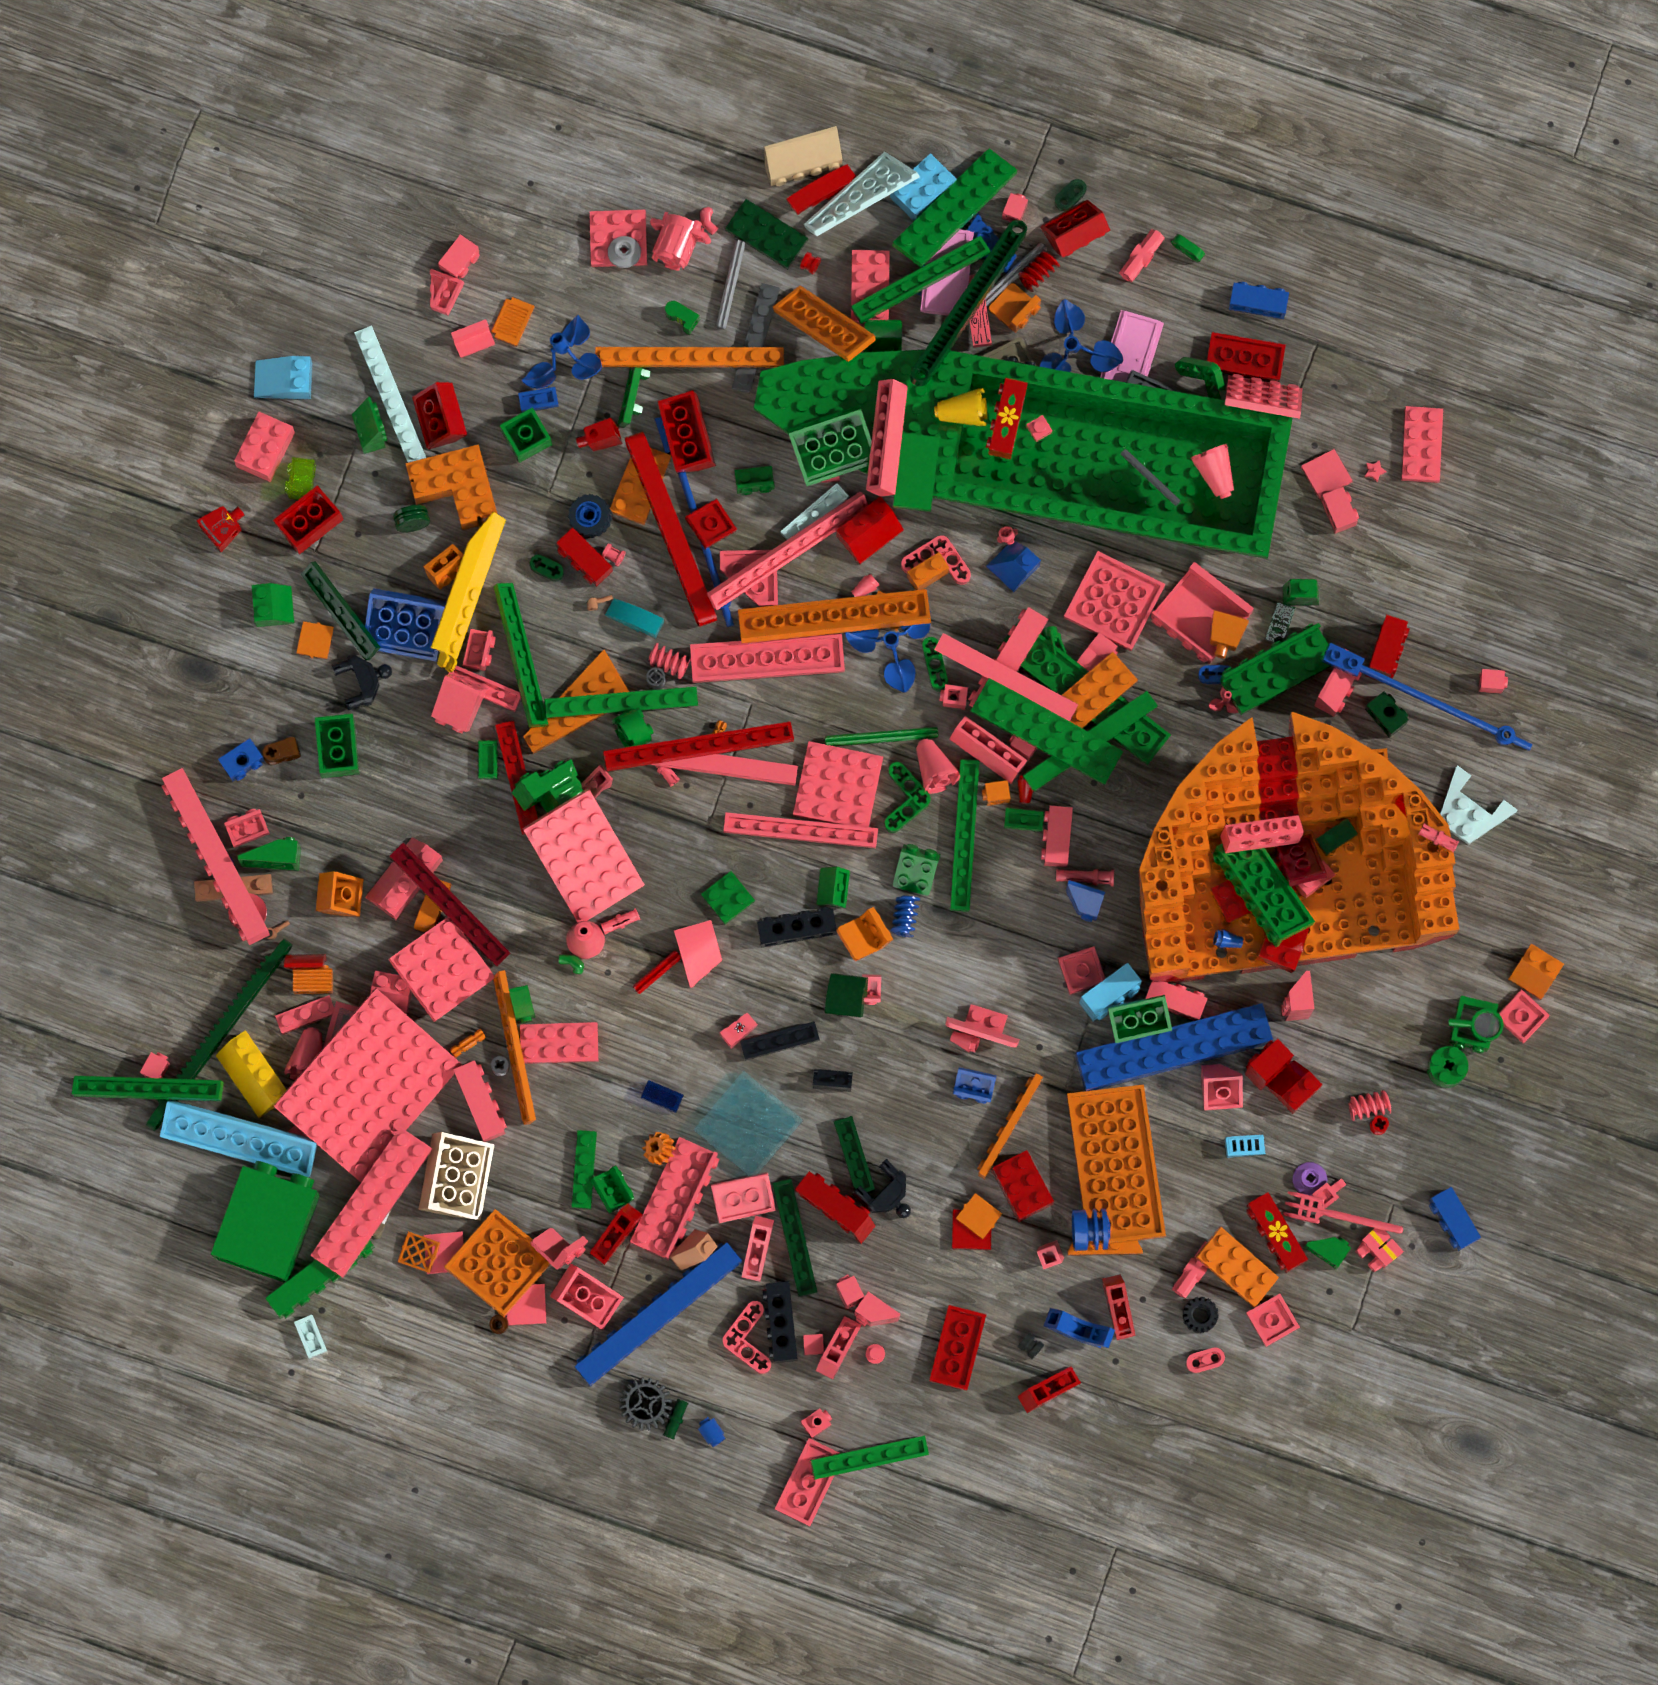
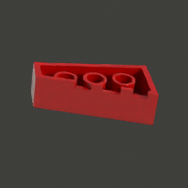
M809 1171L795 1188L797 1194L818 1211L820 1209L823 1210L822 1213L832 1222L838 1221L837 1224L842 1230L848 1234L851 1231L856 1241L862 1244L875 1228V1224L869 1216L870 1212L863 1206L857 1207L854 1204L855 1201L850 1196H842L839 1193L840 1190L835 1185H827L824 1182L825 1179L820 1174L816 1173L814 1175Z

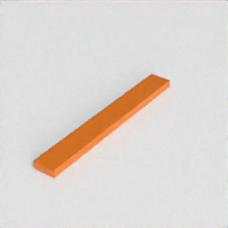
M505 970L498 971L494 975L493 981L522 1122L524 1125H528L534 1122L536 1117Z

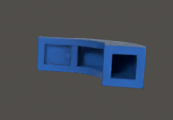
M1050 1308L1044 1323V1327L1058 1334L1098 1348H1109L1115 1332L1110 1327L1093 1324L1074 1317L1065 1311Z

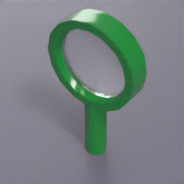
M1481 1009L1475 1013L1471 1020L1450 1018L1448 1020V1026L1470 1028L1473 1036L1483 1042H1491L1497 1039L1504 1027L1502 1017L1492 1009Z

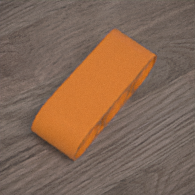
M440 880L450 890L451 883ZM426 894L414 924V929L424 933L437 925L442 913Z

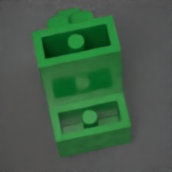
M571 759L567 762L562 760L551 771L546 770L540 775L537 772L531 775L526 773L520 778V781L515 784L516 787L511 793L524 811L540 802L548 813L584 791L582 784L576 777L578 774Z

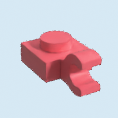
M1342 1178L1332 1186L1326 1183L1315 1191L1312 1196L1323 1198L1324 1202L1322 1205L1326 1209L1339 1198L1336 1193L1346 1183Z

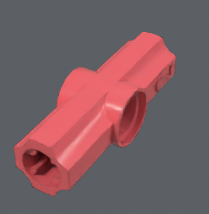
M1151 229L1141 244L1134 248L1129 260L1119 272L1124 280L1132 283L1143 267L1146 268L1151 262L1155 251L1165 239L1159 231Z
M1206 1241L1203 1243V1245H1202L1201 1248L1198 1250V1252L1196 1253V1255L1200 1252V1250H1201V1249L1204 1247V1245L1207 1243ZM1196 1255L1190 1259L1182 1271L1183 1274L1172 1288L1177 1295L1185 1299L1208 1269L1196 1258Z

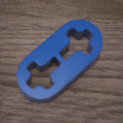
M1203 666L1198 672V679L1203 684H1221L1220 678L1222 675L1218 674H1222L1230 666ZM1207 670L1209 674L1215 675L1209 676V679H1205V676H1203L1202 674H1204V672Z

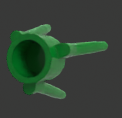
M1049 626L1043 628L1042 636L1050 641L1053 656H1056L1055 644L1057 641L1060 649L1067 654L1061 639V633H1058L1057 627Z

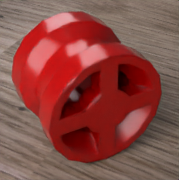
M807 252L802 259L800 269H806L810 274L814 275L820 265L821 258L814 257L812 253Z

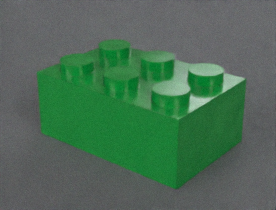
M353 714L315 717L319 773L321 778L359 775L356 728Z

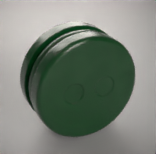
M424 505L406 506L398 509L393 514L395 527L399 532L418 531L430 524L428 510Z

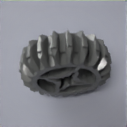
M642 1377L641 1384L639 1385L637 1380H633L635 1387L632 1388L630 1384H627V1388L630 1391L623 1390L622 1394L626 1398L621 1397L619 1399L620 1402L625 1403V1405H620L619 1409H626L621 1415L622 1417L629 1416L626 1419L627 1424L632 1420L634 1421L632 1428H635L638 1423L640 1424L639 1430L641 1431L643 1430V1425H647V1430L650 1431V1424H653L655 1429H657L658 1424L656 1422L659 1420L661 1424H664L665 1421L661 1417H669L665 1410H672V1407L666 1406V1404L672 1403V1399H665V1397L670 1395V1392L666 1391L663 1393L662 1391L666 1386L662 1385L658 1388L660 1382L656 1380L653 1385L652 1378H649L648 1383H645ZM642 1389H652L659 1395L647 1397ZM637 1392L639 1402L634 1407L629 1408L630 1399ZM641 1395L643 1396L644 1400H650V1413L647 1409H645V1407L641 1408V1405L643 1404ZM662 1400L661 1410L658 1415L654 1416L652 1407ZM643 1411L648 1415L649 1420L639 1419L633 1413Z

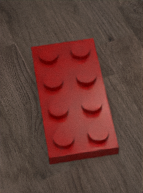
M1212 332L1207 361L1216 363L1222 373L1239 374L1246 377L1280 382L1286 345Z
M1278 857L1272 859L1286 878ZM1227 880L1210 889L1227 924L1252 913L1246 908L1242 897L1237 895L1231 881ZM1291 886L1292 889L1296 892V891H1297L1296 887H1295V886Z
M948 1305L930 1382L965 1391L968 1390L987 1314Z

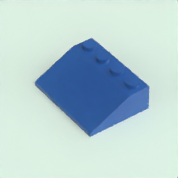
M373 588L369 595L365 627L381 647L378 651L437 661L439 651L432 649L431 645L447 601Z

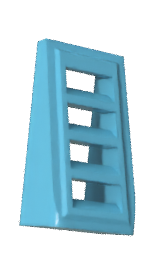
M1263 1135L1225 1137L1227 1158L1266 1154ZM1255 1140L1259 1142V1150L1255 1149ZM1240 1141H1243L1244 1151L1240 1150ZM1247 1141H1251L1252 1151H1248ZM1232 1142H1236L1237 1151L1233 1152Z

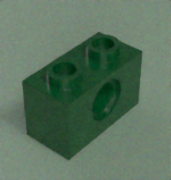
M1384 691L1368 703L1365 710L1390 738L1403 728L1409 719L1405 710L1399 709L1395 704L1394 697L1391 694L1387 695ZM1390 710L1393 716L1386 717L1383 711Z

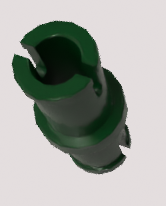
M677 1399L672 1414H669V1422L663 1436L675 1439L680 1423L682 1424L684 1421L682 1418L689 1403Z

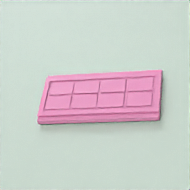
M959 230L925 263V266L973 240L974 232ZM970 265L922 290L920 312L948 316L969 284Z
M1121 310L1111 343L1121 351L1123 363L1111 371L1102 372L1100 378L1126 382L1131 370L1148 377L1164 323Z

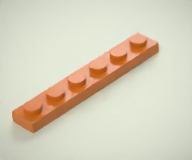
M1036 1073L1034 1078L1029 1077L1025 1084L1027 1087L1024 1094L1020 1093L1015 1102L1018 1106L1015 1111L1010 1110L1006 1117V1120H1008L1005 1127L1001 1126L996 1135L999 1139L996 1144L991 1143L986 1153L989 1156L986 1161L982 1159L977 1168L979 1170L978 1176L984 1180L1043 1079L1041 1075Z

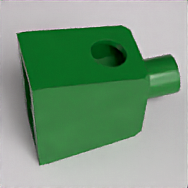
M1290 579L1283 585V605H1319V586L1316 579Z

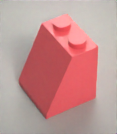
M454 674L445 675L431 717L435 718V722L438 724L453 726L452 730L458 733L468 732L487 689Z

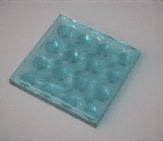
M743 1071L694 1128V1131L747 1176H752L760 1173L803 1120Z

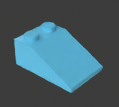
M287 356L256 361L254 398L311 399L312 360L310 356Z

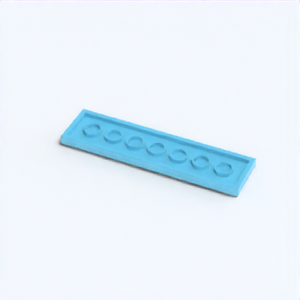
M174 1100L167 1101L160 1133L162 1138L252 1163L256 1161L265 1162L277 1167L278 1170L297 1173L308 1178L311 1175L317 1149V1143L308 1137Z

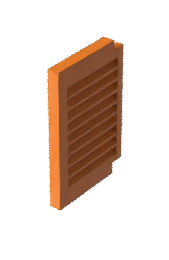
M514 297L511 300L505 299L491 333L495 334L494 337L517 347L535 306Z

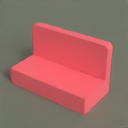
M486 319L451 332L460 358L495 345Z

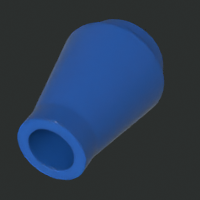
M1224 929L1216 930L1213 944L1218 948H1241L1243 937Z

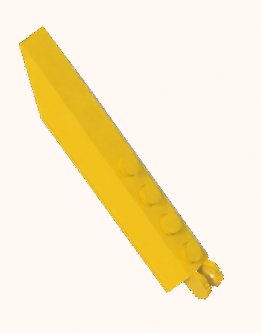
M495 512L491 513L467 543L431 645L432 649L440 652L437 665L445 668L449 673L454 671L457 665L463 641L506 519Z

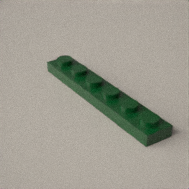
M310 562L301 573V576L366 661L370 660L381 647L317 562Z
M792 1179L772 1183L798 1297L816 1294L818 1291Z

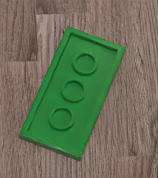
M902 433L896 492L893 502L894 508L931 512L940 437Z

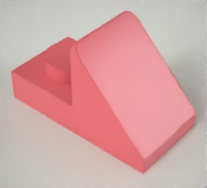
M599 765L581 783L582 789L586 790L588 788L594 798H596L603 790L612 786L613 778L602 765Z

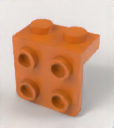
M1010 283L989 306V311L1016 333L1020 328L1023 329L1027 325L1028 319L1032 315L1035 316L1041 309V299L1037 295L1031 298L1016 284Z
M874 907L868 909L859 918L839 926L836 930L855 961L883 949L893 940L890 931L886 928Z

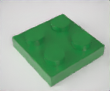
M732 871L701 894L725 925L755 902V899Z

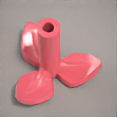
M1223 686L1220 690V695L1223 699L1214 698L1208 705L1213 711H1221L1224 705H1226L1227 712L1239 713L1233 702L1230 701L1232 693L1226 691Z

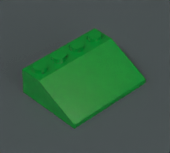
M860 405L788 428V434L806 486L869 466L872 440Z

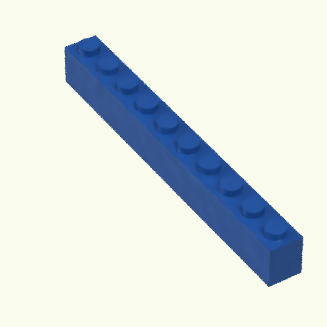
M728 1243L717 1245L718 1247L714 1253L705 1261L698 1263L699 1265L695 1269L689 1268L682 1274L684 1278L679 1282L677 1280L673 1281L667 1287L668 1291L664 1294L661 1292L652 1299V1304L648 1307L646 1305L641 1307L637 1311L638 1315L635 1318L629 1317L621 1324L623 1327L619 1331L613 1330L606 1336L608 1340L603 1344L597 1343L591 1348L592 1353L587 1357L584 1354L576 1361L575 1369L589 1386H592L742 1263L740 1257Z

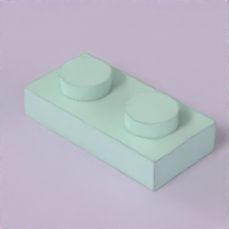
M313 1315L294 1322L309 1359L327 1352Z

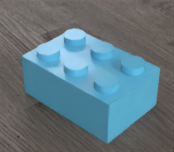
M931 153L913 169L918 173L919 178L890 194V198L913 221L957 180Z
M1126 963L1081 996L1079 1004L1093 1022L1096 1019L1100 1021L1108 1015V1007L1121 1005L1126 997L1132 998L1139 992L1142 980L1129 963Z

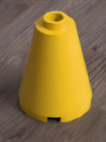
M978 388L938 402L937 406L934 407L935 417H939V420L944 422L986 426L987 423L984 420L988 418L986 398H982L981 393H985L984 389Z

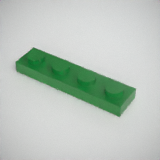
M577 1130L572 1208L591 1209L593 1184L590 1180L594 1177L597 1131Z

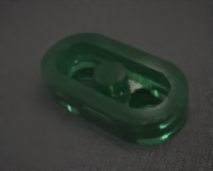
M1080 179L1072 180L1056 195L1055 207L1063 212L1070 210L1085 196L1087 190L1085 182ZM1079 188L1080 192L1076 193L1074 189ZM1064 200L1067 204L1062 205L1060 202Z

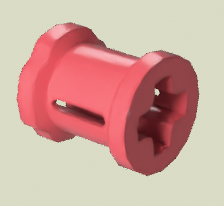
M608 543L602 553V557L614 562L615 566L619 567L626 552L619 551Z

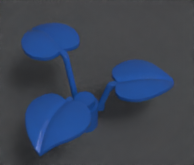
M1064 299L1059 304L1054 318V324L1059 333L1067 334L1070 332L1069 337L1064 341V347L1066 348L1064 358L1058 353H1049L1043 357L1040 367L1071 372V365L1066 362L1068 354L1077 353L1081 349L1089 354H1093L1090 362L1095 370L1108 372L1123 363V356L1113 343L1105 340L1096 342L1094 351L1082 346L1080 341L1073 335L1074 331L1080 330L1085 323L1084 312L1078 306Z
M579 315L567 325L562 333H554L550 337V343L553 346L550 349L553 366L548 362H541L535 365L527 376L522 379L525 385L535 389H542L555 381L556 375L553 371L556 370V353L565 354L568 352L574 361L577 362L571 369L572 375L576 379H588L601 370L602 363L597 355L585 353L579 360L569 349V346L572 347L573 344H583L590 336L588 325Z
M931 623L900 626L901 629L905 630L904 632L895 633L889 631L884 637L877 639L879 635L878 629L845 632V635L850 645L862 653L874 651L875 642L884 641L885 646L892 649L896 662L889 663L884 670L885 681L892 688L905 693L912 687L916 672L910 660L903 659L899 662L896 647L899 645V636L908 633L913 639H921L928 634Z

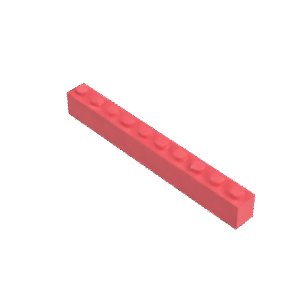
M183 768L163 777L164 785L161 787L166 796L170 794L172 798L170 804L174 812L179 811L181 817L178 819L182 827L188 828L189 833H187L191 844L195 843L198 849L195 851L199 859H204L207 864L204 866V869L208 876H213L215 881L212 884L217 893L221 891L223 895L221 901L226 909L230 908L232 914L229 916L233 924L239 925L241 930L238 933L242 941L247 940L248 944L251 945L269 936V931Z

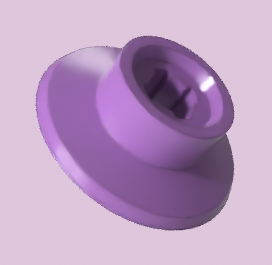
M1306 1162L1299 1165L1293 1173V1185L1302 1194L1312 1196L1315 1191L1327 1183L1325 1170L1314 1162ZM1308 1175L1315 1178L1312 1183L1306 1180Z

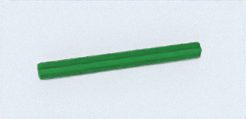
M937 727L830 735L825 737V745L845 746L938 738L939 734Z

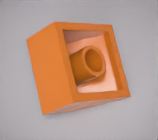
M335 871L319 873L316 911L329 915L360 917L364 879Z
M1530 944L1508 980L1542 1000L1564 963L1535 945Z

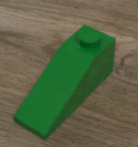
M528 985L509 989L516 1021L521 1023L531 1022L532 1018H535Z

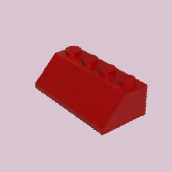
M692 390L657 401L675 471L695 472L716 466L698 395Z

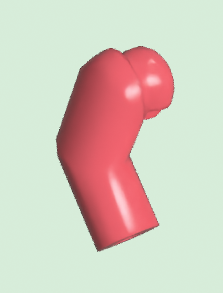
M705 207L700 211L701 226L713 235L718 230V227L711 222L712 208Z

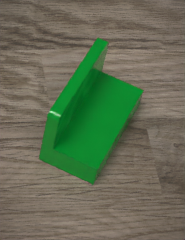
M837 866L820 869L816 903L818 906L831 905L840 909L846 908L850 870Z

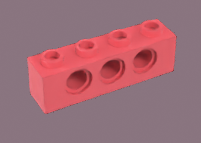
M1299 815L1225 825L1220 837L1225 853L1299 843L1303 835V828Z

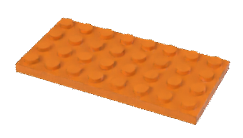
M1144 1084L1067 1093L1082 1207L1086 1210L1087 1217L1091 1218L1093 1209H1096L1097 1217H1100V1209L1106 1208L1107 1216L1110 1220V1240L1108 1244L1166 1237ZM1089 1241L1088 1247L1093 1246L1092 1241Z

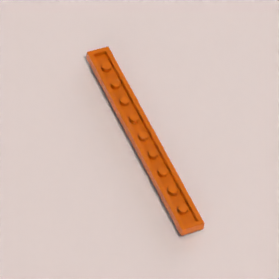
M595 347V355L601 360L602 367L775 368L784 365V347Z

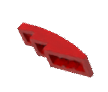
M846 164L803 187L786 198V201L794 212L799 215L812 206L813 208L826 198L828 200L839 193L857 176Z

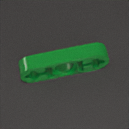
M927 637L922 643V650L931 687L935 691L940 692L945 690V684L948 685L945 665L941 653L933 649L934 655H931L930 648H926L928 642H931L932 645H937L939 641L935 637ZM936 659L941 665L939 668L933 669L930 667V661ZM936 673H939L941 681L944 680L942 686L934 684L937 680Z

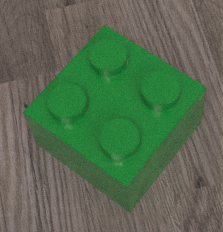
M533 407L500 425L501 433L519 463L552 446L551 438Z

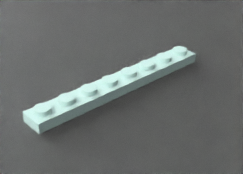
M369 326L354 332L407 462L426 458L373 327Z

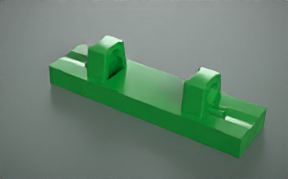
M630 367L617 426L625 428L630 424L632 414L638 416L642 413L643 406L635 404L640 379L647 380L650 377L651 371L643 369V367Z

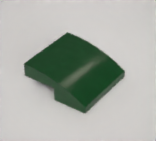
M831 973L826 994L825 1013L863 1017L864 997H867L868 977Z

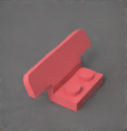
M973 1004L970 1005L965 1022L947 1017L945 1025L949 1028L1010 1047H1017L1020 1041L1018 1038L1002 1034L1008 1015Z

